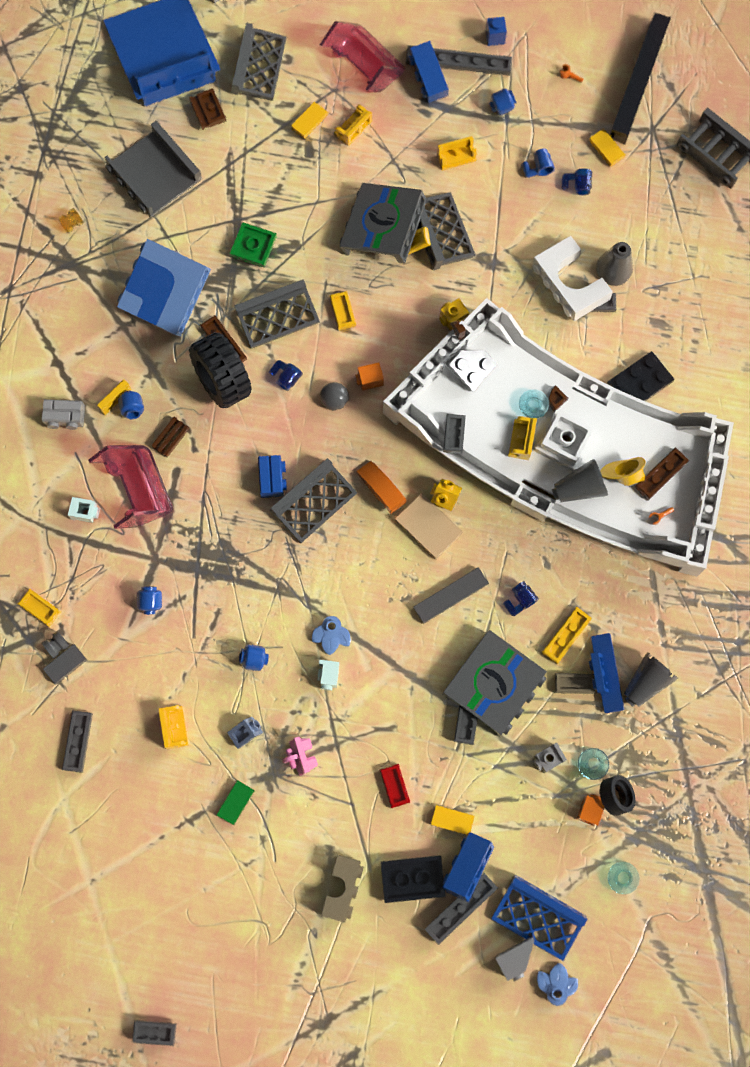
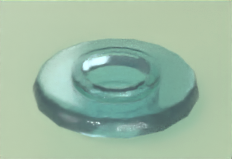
M536 389L528 390L520 397L519 408L525 416L539 418L548 411L549 400L542 391ZM535 400L539 403V407L533 409L529 406L528 402Z
M590 748L581 753L578 759V767L584 777L597 780L607 774L609 760L603 751L597 748ZM591 758L599 761V767L596 770L591 769L588 765V761Z
M618 862L610 868L608 883L612 890L618 894H630L639 885V872L632 864ZM626 872L628 874L629 881L626 884H621L618 881L619 873Z

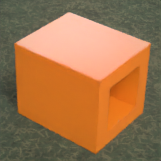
M380 362L358 367V374H355L357 385H361L362 391L384 386Z
M595 794L584 796L577 820L592 826L599 825L604 811L600 796Z

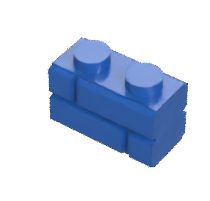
M280 455L259 456L258 467L261 498L283 497L284 491L287 490V481L283 479L282 472H286L285 461L281 460Z

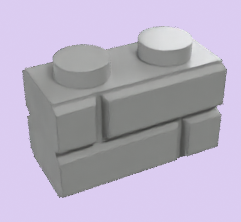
M44 399L42 422L50 429L66 426L67 429L76 430L84 425L85 405L82 401Z

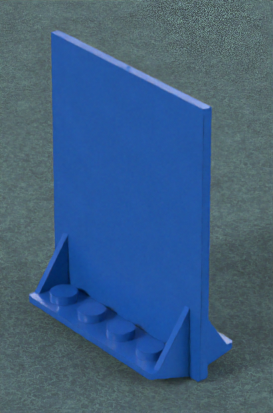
M160 0L103 20L137 100L142 98L145 106L216 81L215 72L220 71V66L189 0Z

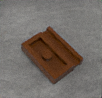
M213 88L198 93L197 96L189 97L202 130L206 127H213L226 122L225 114Z

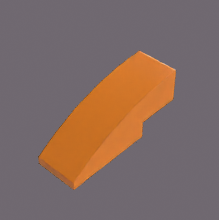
M372 461L356 471L377 500L381 501L390 514L406 503V498Z

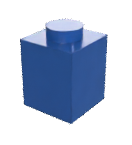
M505 17L487 18L485 32L488 46L505 44L507 35Z

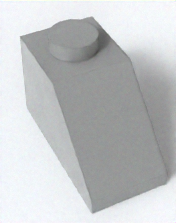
M533 936L496 956L495 959L507 981L511 979L517 981L525 976L524 972L527 969L534 943Z

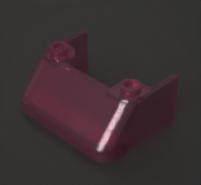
M335 21L320 43L322 47L331 48L335 56L348 58L368 78V86L366 87L368 92H382L405 71V67L363 26L356 23Z
M107 445L88 460L89 463H104L109 474L121 477L133 508L127 510L125 517L113 525L114 529L139 527L172 512V503L152 452L148 447L144 445Z

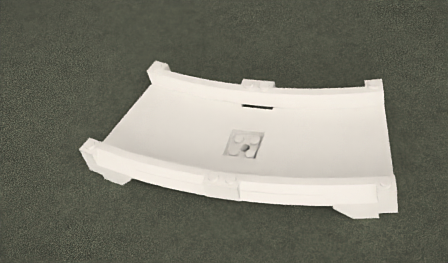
M488 298L464 321L459 323L463 324L466 329L463 339L458 340L452 330L383 401V414L395 425L403 424L426 444L436 449L452 462L499 492L512 498L511 506L534 518L545 522L548 517L611 545L634 552L643 557L679 567L678 572L697 577L706 569L712 535L719 512L734 422L716 418L717 415L706 412L679 414L615 389L576 369L523 335L524 332L513 316L503 307L499 309ZM457 351H486L497 363L474 391H469L446 365ZM556 385L569 399L554 413L549 404V395L552 388ZM447 414L466 415L462 454L443 452ZM518 416L537 418L529 460L508 457L514 420ZM562 436H569L571 438V441H564ZM675 447L689 459V462L649 501L635 488L638 483L624 486L617 479L603 478L604 485L608 491L607 496L560 502V499L555 500L522 483L525 480L553 495L552 489L555 488V483L592 459L596 460L601 471L605 465L611 462L642 457L646 461L643 467L645 476ZM673 507V512L661 518L659 524L652 525L658 521V518L656 516L649 518L651 513H660Z

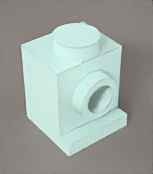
M72 497L68 516L71 520L93 523L94 518L98 519L100 508L97 507L95 501ZM84 510H88L87 515L83 514Z
M320 660L319 665L323 667V669L318 671V681H321L320 689L331 691L332 688H337L340 664L335 661Z

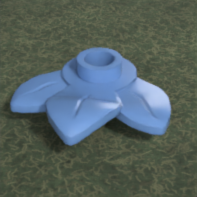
M335 616L326 617L322 625L316 627L312 633V642H322L323 650L328 655L333 654L339 644L350 646V633L341 626V621ZM333 622L336 626L334 629H329L328 624Z
M561 963L555 965L550 974L538 972L537 983L539 989L547 994V999L552 1005H563L567 997L573 995L578 988V979L568 978L567 970ZM555 991L561 993L560 998L554 996Z

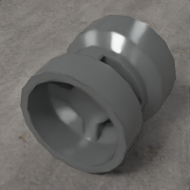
M58 631L53 634L52 639H46L42 642L44 648L53 658L59 655L61 649L65 650L70 646Z

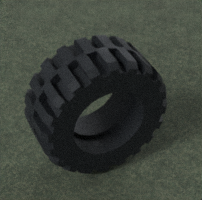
M214 332L191 344L189 356L195 372L206 392H208L211 399L220 408H229L250 395L252 387L248 378L249 375L238 353L234 350L228 339L224 338V335Z

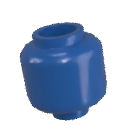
M506 88L491 95L492 101L489 102L492 111H497L499 115H504L514 110V104L517 103L512 90L508 91Z
M126 391L118 398L119 410L123 417L133 420L140 417L144 412L143 400L139 393Z
M155 586L141 587V590L137 592L138 610L144 611L145 615L155 614L156 610L162 608V592L157 590Z
M248 644L244 649L241 648L239 664H242L244 669L261 671L263 666L268 664L269 654L265 653L264 647Z

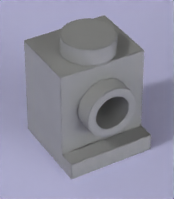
M558 743L534 755V763L539 771L542 770L544 773L567 760ZM547 755H551L553 757L552 762H548L546 760Z

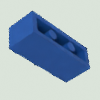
M431 41L411 47L408 59L410 65L415 67L414 75L416 81H420L422 85L420 90L423 98H426L428 103L447 97L449 88Z
M469 832L467 837L463 838L461 842L462 849L459 855L454 857L452 861L453 867L443 880V888L447 893L466 902H469L494 849L491 841Z

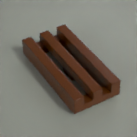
M173 417L151 446L168 458L190 428L176 417ZM175 424H177V425L175 426V428L171 431V433L168 435V437H167V438L164 440V442L161 444V446L158 447V446L160 445V443L163 441V439H164V438L167 436V434L170 432V430L173 428V426H174ZM180 428H183L181 432L178 434V436L175 438V440L168 447V449L164 451V448L171 441V439L174 437L177 431Z

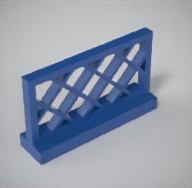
M516 874L491 918L525 939L531 937L528 933H532L534 938L533 944L564 961L582 926L588 920L587 916ZM514 889L521 893L522 901L511 904L509 895ZM533 901L538 903L540 912L529 914L526 903ZM524 904L526 915L515 918L512 907ZM510 908L513 919L504 921L498 917L501 910ZM549 912L555 913L558 922L547 925L544 914ZM542 915L544 926L532 928L530 917ZM528 918L530 929L526 931L519 930L516 921ZM570 922L577 926L572 934L564 935L562 924ZM560 925L562 936L551 939L548 928ZM546 929L548 940L542 942L536 940L534 932ZM564 939L565 949L560 954L553 949L552 942Z

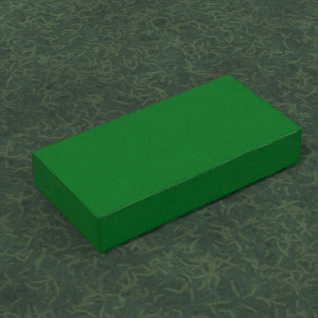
M237 780L217 816L235 825L255 790Z

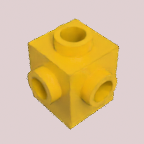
M460 298L453 302L445 303L441 307L439 320L444 327L447 326L449 330H452L453 328L450 323L456 320L459 322L464 321L469 316V311Z
M441 479L439 484H434L430 494L433 495L431 502L440 508L452 511L462 487L455 485L450 480Z

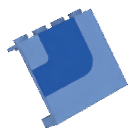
M147 239L140 248L141 254L133 264L134 270L125 282L126 288L118 298L117 307L181 337L211 269Z

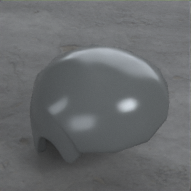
M337 382L326 384L320 393L321 403L326 409L332 411L342 409L347 401H349L347 388Z

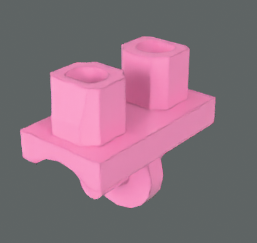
M296 737L294 740L289 741L290 749L286 750L287 757L282 759L283 763L289 762L291 769L297 768L299 776L305 775L311 769L318 766L315 756L306 758L304 752L312 749L310 738L300 739V737Z

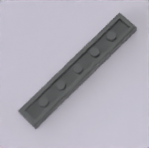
M408 45L406 56V64L410 65L408 59V55H410V48L414 47ZM433 48L440 68L507 76L511 74L512 57Z

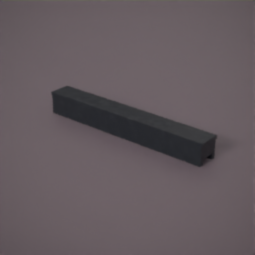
M654 12L612 127L611 138L624 145L628 139L671 19L670 16Z

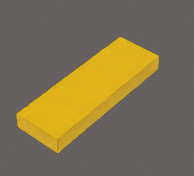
M576 607L542 651V654L555 664H558L592 618Z

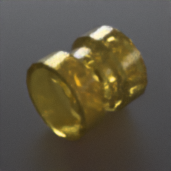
M74 208L68 211L67 216L61 215L58 217L68 233L73 231V226L76 227L84 224Z

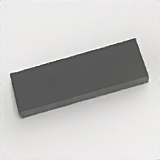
M72 711L62 770L83 773L93 713Z

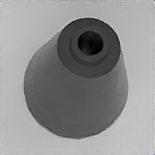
M616 243L599 258L596 265L598 277L603 278L610 286H619L627 282L633 272L631 247L627 243Z
M595 459L588 461L555 483V488L552 489L555 500L560 499V502L608 495Z
M649 652L645 654L624 692L627 696L624 700L632 707L635 705L640 707L678 679L675 675L671 677L672 673L654 656L650 659L651 654Z

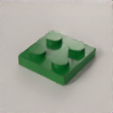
M242 222L231 249L230 257L265 268L277 238V233Z

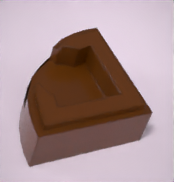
M456 320L450 324L457 339L460 340L465 337L466 329L463 324H459L460 322Z
M556 385L552 388L549 395V404L554 413L569 399Z

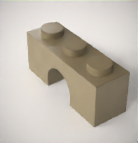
M337 855L332 875L343 879L345 891L339 897L326 896L321 916L345 922L346 918H351L353 907L350 906L351 898L356 899L358 886H355L356 879H361L364 866H360L361 861Z

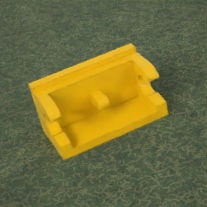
M358 104L355 112L340 127L337 126L335 128L334 135L349 146L372 122V112Z
M473 136L438 145L437 157L442 170L472 163L477 160V150L473 146Z
M518 416L514 420L508 457L524 460L530 459L537 418Z
M176 705L158 708L164 747L168 750L189 746L183 707Z

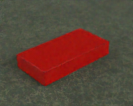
M399 764L380 769L391 809L410 803Z

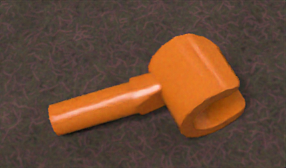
M568 64L562 65L564 71L560 70L561 78L567 79L570 77L581 83L583 82V78L570 72Z
M673 507L660 513H651L649 518L652 516L658 518V521L652 525L659 524L661 518L674 511Z

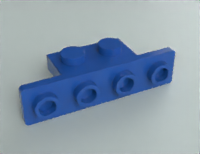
M606 633L592 636L594 653H591L589 666L590 670L594 671L595 678H592L593 688L602 696L605 713L623 711L624 704L611 634Z

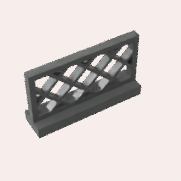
M246 22L231 94L238 95L239 92L273 101L287 36L253 28V24ZM254 36H262L265 41L258 44ZM271 41H282V45L275 48ZM268 44L271 51L265 54L260 47ZM257 49L261 56L254 59L251 52ZM275 54L278 61L272 64L267 57ZM264 59L268 66L261 69L257 62ZM254 65L258 72L251 75L247 68ZM271 69L275 76L268 79L264 72ZM261 75L265 82L258 85L254 78ZM250 80L255 87L252 89L244 88V83ZM268 85L272 90L271 94L263 93L261 88Z
M451 192L427 197L426 204L429 203L435 207L432 212L424 208L417 230L422 227L428 228L430 246L425 247L433 270L440 269L442 265L474 258L476 254ZM448 199L450 206L447 208L439 204V202ZM436 208L446 212L444 218L434 214ZM448 214L455 217V224L445 219ZM431 218L441 222L438 228L431 225ZM442 224L452 228L450 234L440 229ZM454 229L461 232L463 236L461 240L451 235ZM437 234L447 238L444 244L437 240ZM449 239L458 243L456 250L446 245ZM460 245L466 247L469 253L463 254L459 252ZM445 249L453 253V256L444 259L442 252Z
M304 279L235 305V311L251 349L320 323ZM305 295L307 301L304 306L295 303L297 296ZM285 301L291 304L287 313L277 309L279 303ZM293 305L303 309L299 318L289 314ZM269 308L273 310L270 319L260 316L263 309ZM304 311L312 313L315 320L309 322L302 320ZM276 312L285 315L282 325L272 321ZM249 314L255 316L256 319L253 326L245 323L243 317ZM288 317L297 321L294 328L290 329L284 326ZM259 318L268 322L265 331L255 327ZM270 324L280 327L278 334L272 335L267 333ZM253 330L263 334L261 340L253 343L251 338Z
M328 458L270 509L274 516L285 525L300 543L306 540L357 494L356 490L337 471ZM330 471L337 476L336 484L326 483V475ZM315 485L323 486L322 496H311L312 487ZM325 486L336 487V497H326ZM339 487H346L351 494L347 498L338 497ZM300 498H309L308 509L297 508ZM311 498L322 499V510L311 509ZM325 499L336 500L333 510H324ZM287 510L295 511L294 521H286L282 514ZM297 511H307L308 522H297ZM311 512H322L319 523L310 522ZM297 524L308 525L307 533L303 537L296 532Z

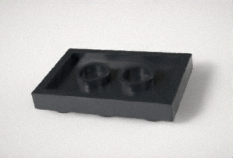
M651 351L610 379L607 384L640 400L647 401L673 383L675 379L654 352Z
M441 855L381 861L385 903L446 897L445 889L443 888L444 878Z

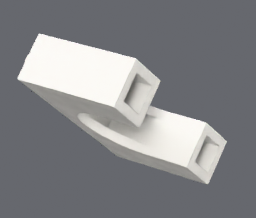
M569 236L535 256L532 267L534 272L543 279L545 287L547 289L550 288L553 292L556 302H560L564 307L565 314L575 321L609 301L613 291L603 278L582 289L569 288L560 281L558 272L580 257V247Z

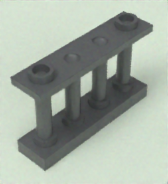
M707 107L699 120L702 124L689 137L682 134L677 146H679L681 151L689 154L719 178L724 185L732 189L738 180V177L735 175L747 162H750V140ZM706 129L711 130L715 135L703 148L694 143ZM721 139L729 146L715 160L708 152ZM735 150L743 157L729 171L722 163Z

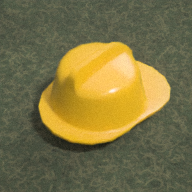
M642 457L615 461L605 465L600 472L605 479H617L624 486H630L645 480L643 467L646 461Z

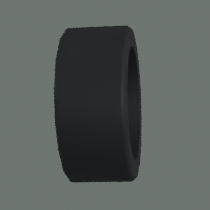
M616 775L602 781L599 793L606 811L611 815L618 816L633 810L636 801L632 785L624 776ZM615 789L617 790V792H618V794H619L620 802L618 801V799H617V797H616Z

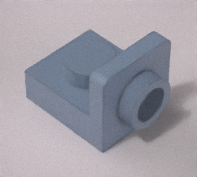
M253 717L244 719L227 732L237 749L242 748L253 738L263 733L260 723Z

